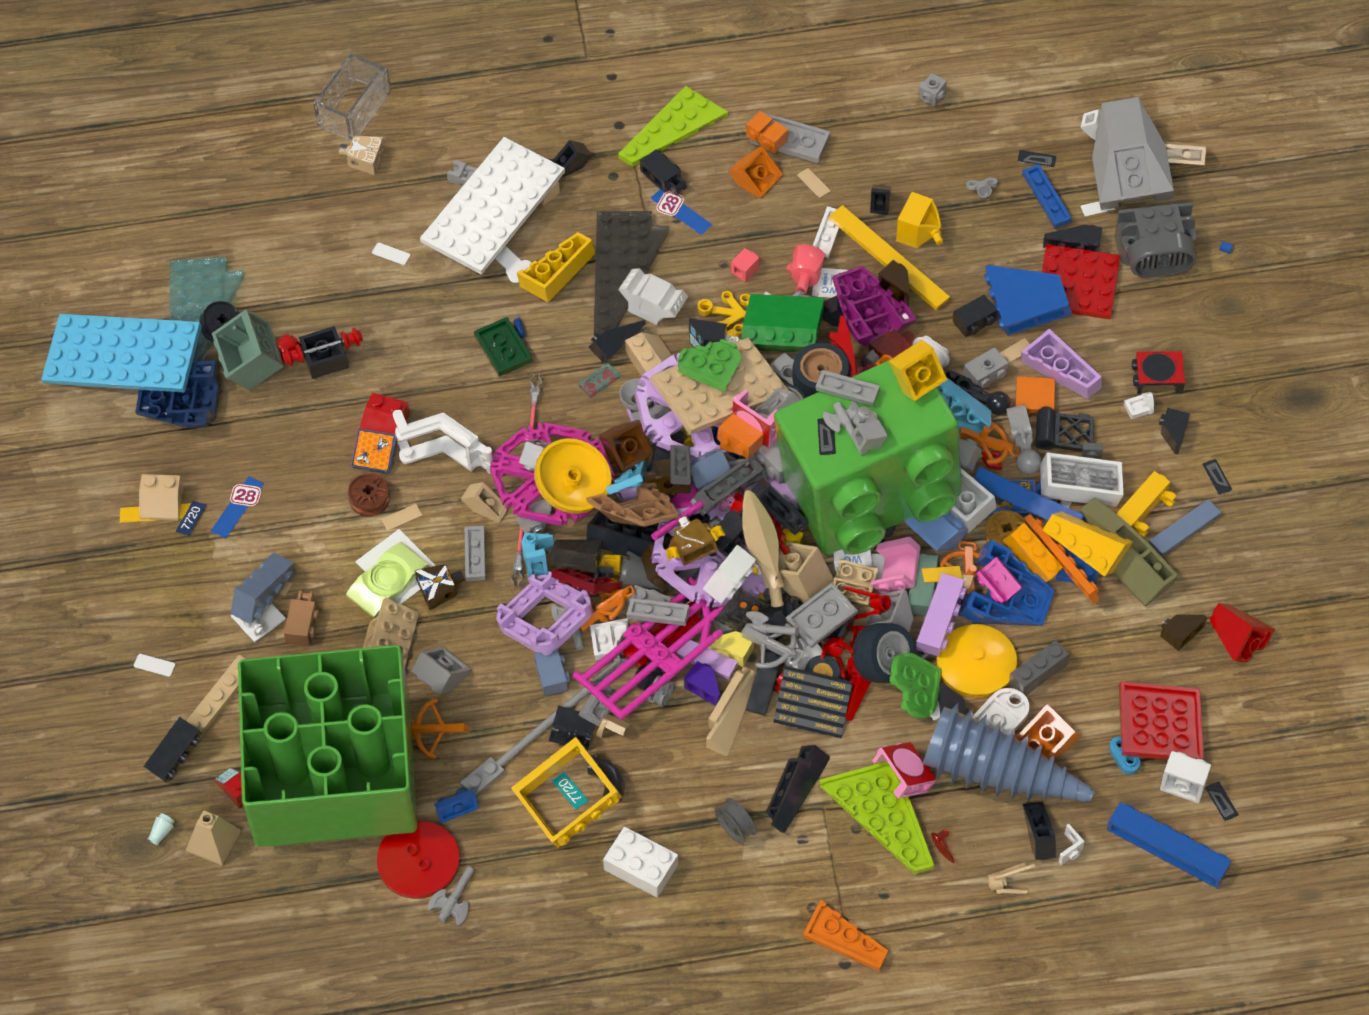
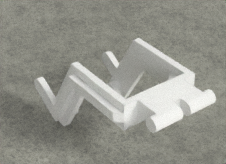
M395 410L393 412V418L397 426L395 433L400 449L399 457L403 464H409L444 452L471 472L476 467L482 466L487 470V473L491 474L490 463L493 462L491 447H486L480 443L478 436L445 413L407 424L402 411ZM437 430L447 434L446 436L409 447L407 442L409 439Z

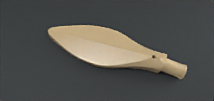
M746 490L742 514L745 542L751 556L756 559L755 562L761 571L765 587L769 588L771 606L780 607L784 605L781 587L784 584L779 569L777 532L771 517L760 500L752 491Z

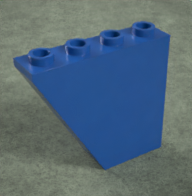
M992 265L985 266L987 273L984 274L987 285L991 284L992 287L989 289L992 300L996 299V304L993 305L997 309V315H1001V319H998L1001 330L1005 329L1007 336L1072 315L1060 275Z

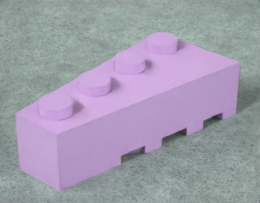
M1050 329L1021 351L1023 364L1048 378H1055L1057 383L1086 399H1089L1102 388V377Z
M944 573L941 574L917 639L916 650L938 657L942 650H946L948 644L947 636L953 631L955 623L953 621L955 616H958L960 604L966 595L967 588L964 587V579Z

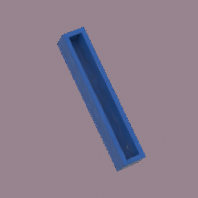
M1120 802L1108 821L1107 831L1217 889L1229 870L1231 860L1224 854L1210 850L1207 845L1191 840L1188 835L1172 830L1169 825L1155 821L1150 815L1136 811L1129 804Z

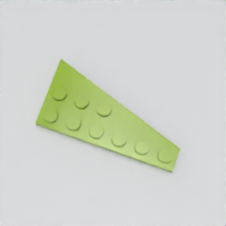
M685 86L618 153V158L634 167L655 149L662 152L667 149V146L673 143L677 144L698 133L699 129L706 125L711 126L716 120L728 117V111Z

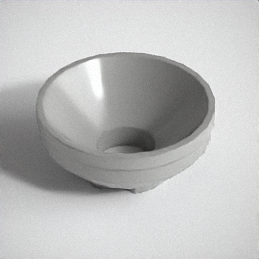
M639 378L626 381L620 388V400L630 410L639 411L637 404L632 402L637 385L644 387L639 384ZM649 399L646 400L647 405L649 407L653 401Z

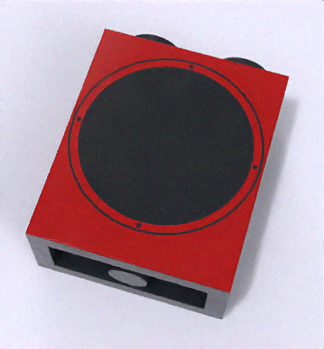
M1182 351L1136 352L1135 359H1132V370H1135L1133 386L1137 387V394H1141L1142 385H1175V394H1183L1185 377Z

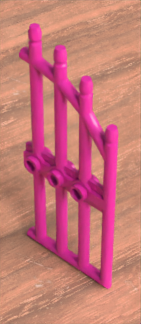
M690 576L687 578L686 583L695 586L697 579L694 580ZM680 593L669 603L680 604L687 597ZM700 599L699 604L695 602L690 607L688 619L701 608L704 618L669 648L663 645L661 641L680 625L669 624L654 637L648 630L657 622L646 621L642 625L636 622L622 634L626 639L584 674H581L579 671L574 672L573 678L619 719L623 720L711 646L716 639L718 640L722 636L723 632L720 629L709 636L711 623L728 606H718L717 609L715 608L711 612L710 606H706V600ZM702 630L700 644L682 660L674 654ZM631 644L639 649L596 686L589 681L592 676ZM646 655L652 661L609 698L602 693L606 687L643 656ZM657 667L665 672L663 676L622 710L615 704Z

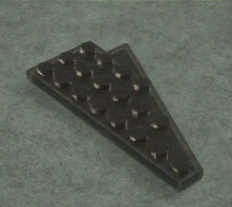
M597 211L594 336L598 332L602 334L606 330L619 327L629 305L618 289L632 269L640 268L644 274L648 273L669 234V226H652V211Z

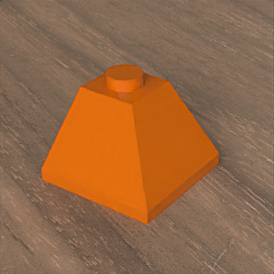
M763 146L738 160L728 171L738 186L758 198H761L783 175Z

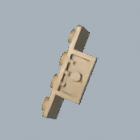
M384 598L379 615L369 623L363 648L398 645L402 651L405 667L419 613L395 601Z

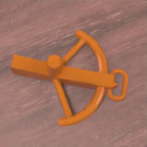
M992 421L991 427L984 426L980 433L965 427H961L959 430L960 439L964 441L967 438L977 442L980 447H983L989 457L987 460L988 464L1002 462L1008 453L1013 457H1018L1019 447H1017V453L1013 454L1015 450L1013 445L1016 446V443H1010L1005 432ZM995 429L1000 434L1002 440L989 437L988 434ZM988 448L1002 451L1003 453L1000 457L994 459Z
M960 541L958 548L962 551H954L947 554L942 559L940 567H951L953 565L949 564L948 560L953 557L963 556L964 572L961 571V574L974 575L970 588L966 591V597L972 591H975L974 577L978 575L975 573L977 567L973 565V558L978 559L980 554L975 552L977 545L974 542ZM961 544L973 545L974 549L968 546L962 548Z
M630 585L621 590H612V593H601V602L595 605L596 608L593 609V615L580 627L581 630L585 631L598 619L601 623L610 622V620L614 619L623 609L625 600L635 593L634 587ZM617 606V608L614 610V612H609L610 610H612L613 608H615V607Z
M436 698L423 705L418 712L415 722L411 720L412 738L415 735L418 748L425 756L431 759L436 758L433 752L444 733H469L468 724L443 723L434 705L438 702ZM431 706L439 724L421 725L424 713ZM439 733L430 751H428L422 743L421 734Z

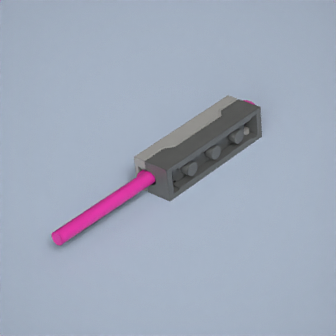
M753 456L749 459H744L702 488L690 501L693 505L679 514L678 518L672 519L652 533V539L656 541L678 525V520L682 517L689 518L697 511L702 516L706 515L753 482L764 470L759 461Z

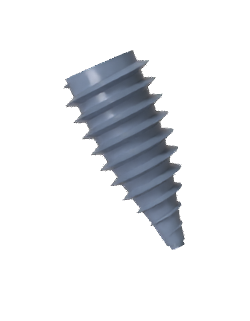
M958 703L952 709L943 708L923 761V765L936 769L937 779L945 772L951 774V784L959 777L964 778L966 789L973 782L980 783L981 793L988 786L995 787L996 797L1003 790H1010L1012 800L1018 793H1026L1027 801L1033 795L1043 796L1044 801L1048 797L1060 798V800L1064 798L1090 802L1095 791L1089 785L1080 781L1078 777L1076 778L1068 773L1066 766L1061 768L1054 763V755L1047 758L1041 754L1042 744L1036 749L1031 748L1028 745V735L1020 742L1015 738V727L1006 734L1001 731V720L994 727H991L987 724V714L978 721L973 718V709L966 715L959 713Z

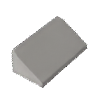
M609 686L602 691L608 698L615 693ZM591 694L579 715L589 722L600 726L604 715L608 714L610 710Z

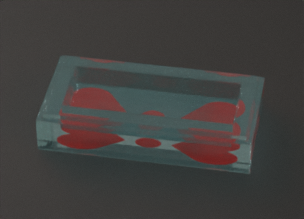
M606 363L578 382V386L589 398H592L620 379V374L609 363Z

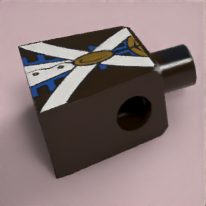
M445 564L415 570L417 584L429 610L454 598L457 595L455 585L465 581L461 570L450 574Z

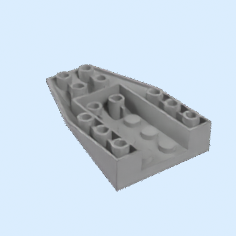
M1139 97L1102 103L1092 155L1100 209L1119 207V202L1154 196L1156 201L1174 198L1165 143Z

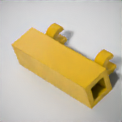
M1154 471L1117 513L1143 538L1148 534L1149 526L1142 521L1159 501L1162 500L1168 507H1172L1175 503L1176 495L1168 491L1170 481L1164 475Z

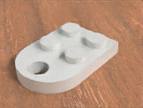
M1003 688L996 691L973 715V718L980 721L987 714V724L991 727H994L1001 720V731L1008 734L1014 727L1016 731L1026 720L1029 713V702L1026 696L1019 690ZM1018 698L1020 703L1012 704L1010 699Z

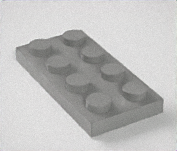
M765 113L773 119L769 126L777 121L788 128V141L778 152L815 163L819 162L830 138V131ZM750 140V144L762 146L756 141Z

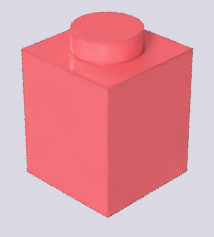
M746 248L731 261V273L744 282L759 269L758 255Z

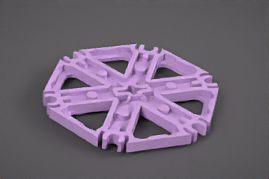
M680 353L677 354L676 359L672 355L644 373L639 380V384L644 387L637 385L635 390V398L643 431L648 429L646 432L647 436L650 434L655 435L652 442L657 443L656 446L669 451L670 445L685 446L670 438L671 435L684 426L672 410L659 419L651 418L646 400L649 399L669 407L651 383L650 378L653 374L664 371L669 367L677 366ZM723 422L713 426L719 427ZM711 427L691 434L694 447H690L691 460L715 448L720 449V445L714 442ZM722 450L724 455L729 453V451Z
M718 505L714 510L707 513L710 517L709 521L715 516L723 520L724 516L729 513V507H726V510L723 512L719 510ZM687 507V508H681V509H676V510H677L678 514H681L682 512H684L685 510H687L689 507ZM671 520L660 522L658 524L657 530ZM673 528L667 533L671 534L674 537L673 530L675 528ZM665 535L654 542L651 559L652 564L659 563L655 569L658 575L692 602L696 596V604H699L700 599L706 600L707 607L710 606L711 601H713L712 607L735 604V602L740 603L741 601H753L759 596L757 590L761 593H764L766 590L762 574L755 575L751 572L739 587L740 592H735L730 600L725 598L722 603H719L704 591L703 587L726 559L719 551L713 552L716 556L707 555L684 566L681 558L676 557L668 561L666 550L663 548ZM743 543L740 547L750 554L748 548ZM700 568L695 586L687 584L674 573L675 571Z

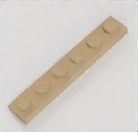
M241 655L237 656L186 720L202 732L201 736L239 690L238 663L240 660L246 659Z

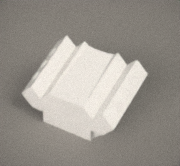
M640 268L632 269L618 289L628 301V312L655 325L661 322L663 318L676 317L688 298L684 290H676L671 283L652 274H644Z

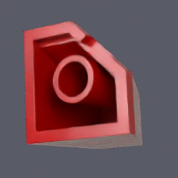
M1218 603L1210 618L1212 626L1230 657L1237 662H1248L1252 658L1251 654L1257 649L1261 651L1267 647L1275 631L1273 627L1230 604Z

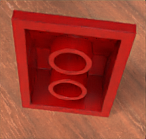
M372 393L365 407L359 429L396 435L395 429L397 426L393 418V412L395 410L402 411L407 422L410 415L408 402Z

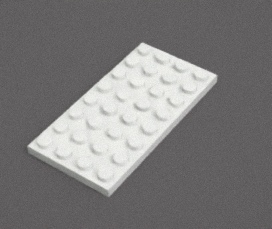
M503 137L420 237V242L482 275L565 173V168Z

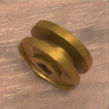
M1010 510L999 511L988 520L985 534L986 542L988 543L993 540L1009 548L1003 539L1015 528L1023 523L1027 525V523L1016 512Z

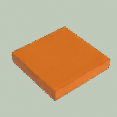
M1016 377V406L1025 404L1027 413H1037L1038 409L1044 406L1054 409L1055 378Z

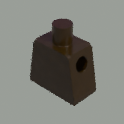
M669 458L655 461L653 471L644 472L645 484L655 483L660 493H691L692 475L690 485L671 484Z

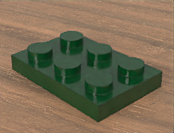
M508 317L474 331L476 340L499 377L533 362L532 356Z

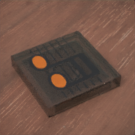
M739 588L717 615L716 620L742 633L747 623H753L746 616V613L749 611L763 613L769 604L752 593Z

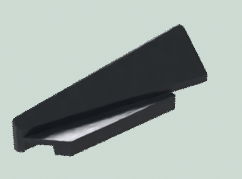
M816 745L801 746L798 758L788 760L766 810L768 816L772 819L771 825L781 833L786 832L830 760V757Z

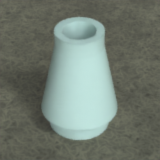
M161 813L155 819L148 840L155 845H159L162 839L174 828L173 824L175 821Z

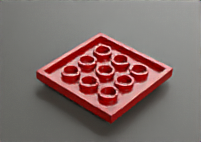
M1046 244L1042 272L1060 275L1072 314L1111 320L1120 255Z
M1120 681L1121 755L1169 760L1170 754L1173 751L1184 753L1194 759L1204 760L1200 689Z

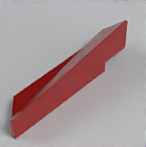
M694 599L693 602L690 601L686 605H689V607H691L696 602V600ZM702 608L687 620L686 626L680 625L661 643L669 648L702 620ZM657 623L648 632L655 637L669 624ZM631 644L622 651V654L626 659H629L639 649ZM646 655L643 656L632 667H642L649 658Z

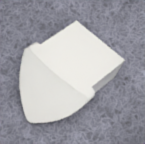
M1151 392L1124 400V406L1131 420L1144 415L1154 414V399Z

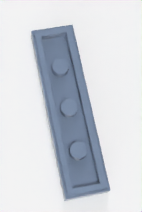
M1208 499L1150 539L1149 544L1163 557L1220 517L1221 511Z

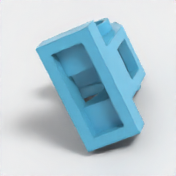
M525 532L521 544L528 578L533 574L535 577L548 575L545 551L555 549L553 535L549 533Z

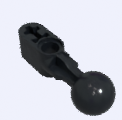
M949 369L943 370L949 380L957 386L968 389L969 395L986 404L992 414L1003 415L1007 413L1006 408H1010L1011 400L1006 393L1002 391H996L991 394L983 391L982 387L975 385L970 378Z

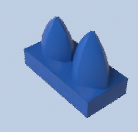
M459 787L456 790L455 796L450 798L440 797L438 802L434 804L440 823L479 809L473 789L466 790Z

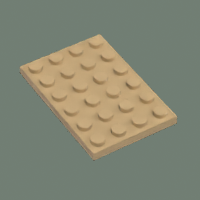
M749 338L734 343L737 345V349L742 354L740 365L725 392L678 372V365L651 375V383L690 435L729 418L733 411L732 401L737 394H741L745 389L748 390L747 407L752 410L763 403L778 387L788 390Z

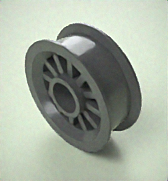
M727 798L725 805L714 809L716 818L722 828L737 843L744 844L746 837L750 834H756V827L751 817L734 799Z

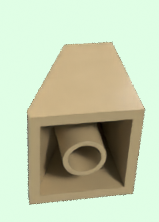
M786 542L785 544L790 548L789 553L784 555L779 551V569L784 584L782 588L791 597L799 598L805 603L833 582L834 578L818 547Z

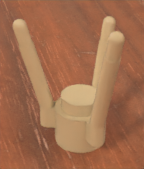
M1023 862L1000 872L987 875L990 891L996 890L997 895L1002 893L1028 894V890L1004 889L1003 886H1007L1006 877L1035 868V864L1026 866V863Z

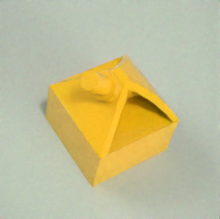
M912 192L897 221L896 241L914 248L920 247L931 238L935 240L937 245L942 244L941 222L933 199Z
M923 340L889 361L903 394L913 401H916L947 380L934 348Z

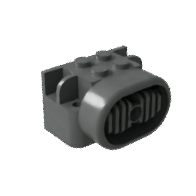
M1193 203L1119 210L1114 238L1118 255H1120V261L1125 265H1129L1135 275L1145 278L1175 275L1190 269L1197 259L1194 247L1196 240L1195 220L1191 217Z

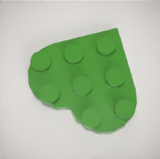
M720 339V342H709L705 347L695 345V348H684L679 354L678 372L725 392L740 365L742 354L738 351L736 344L724 339Z
M909 652L893 657L890 683L903 692L902 710L908 712L913 718L920 720L927 718L935 712L942 669Z

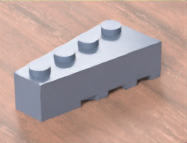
M273 552L261 563L259 569L256 568L252 572L250 578L246 577L243 580L242 587L239 585L235 587L231 615L249 624H252L255 619H259L263 614L264 608L272 604L274 596L276 594L279 595L284 588V584L290 582L293 578L294 572L292 570L294 563Z

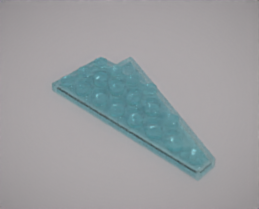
M226 256L170 260V320L199 322L200 316L211 303L224 301L231 304L244 278L243 270L227 271ZM201 331L192 363L202 361L211 344V341L206 339Z

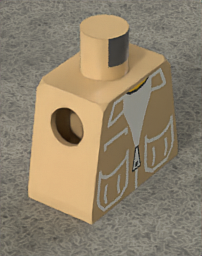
M354 136L350 145H340L339 154L347 156L349 167L375 175L385 149L383 137Z

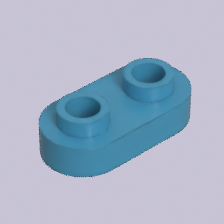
M1121 737L1113 738L1109 745V752L1124 774H1135L1140 767L1139 757L1121 755V747L1117 746V744H1121ZM1131 760L1133 761V763L1129 764L1127 763V761Z

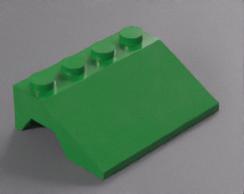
M750 294L742 326L741 340L749 338L757 350L800 352L805 346L819 343V328L823 321L825 298Z

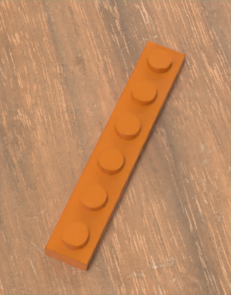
M1031 514L1026 516L1024 520L1028 528L1062 565V569L1092 604L1098 602L1097 592L1099 590L1094 582L1089 583L1085 572L1082 569L1078 570L1076 568L1077 564L1071 556L1067 557L1065 555L1066 552L1060 543L1056 544L1054 542L1055 539L1043 531L1044 526L1038 518L1034 519Z

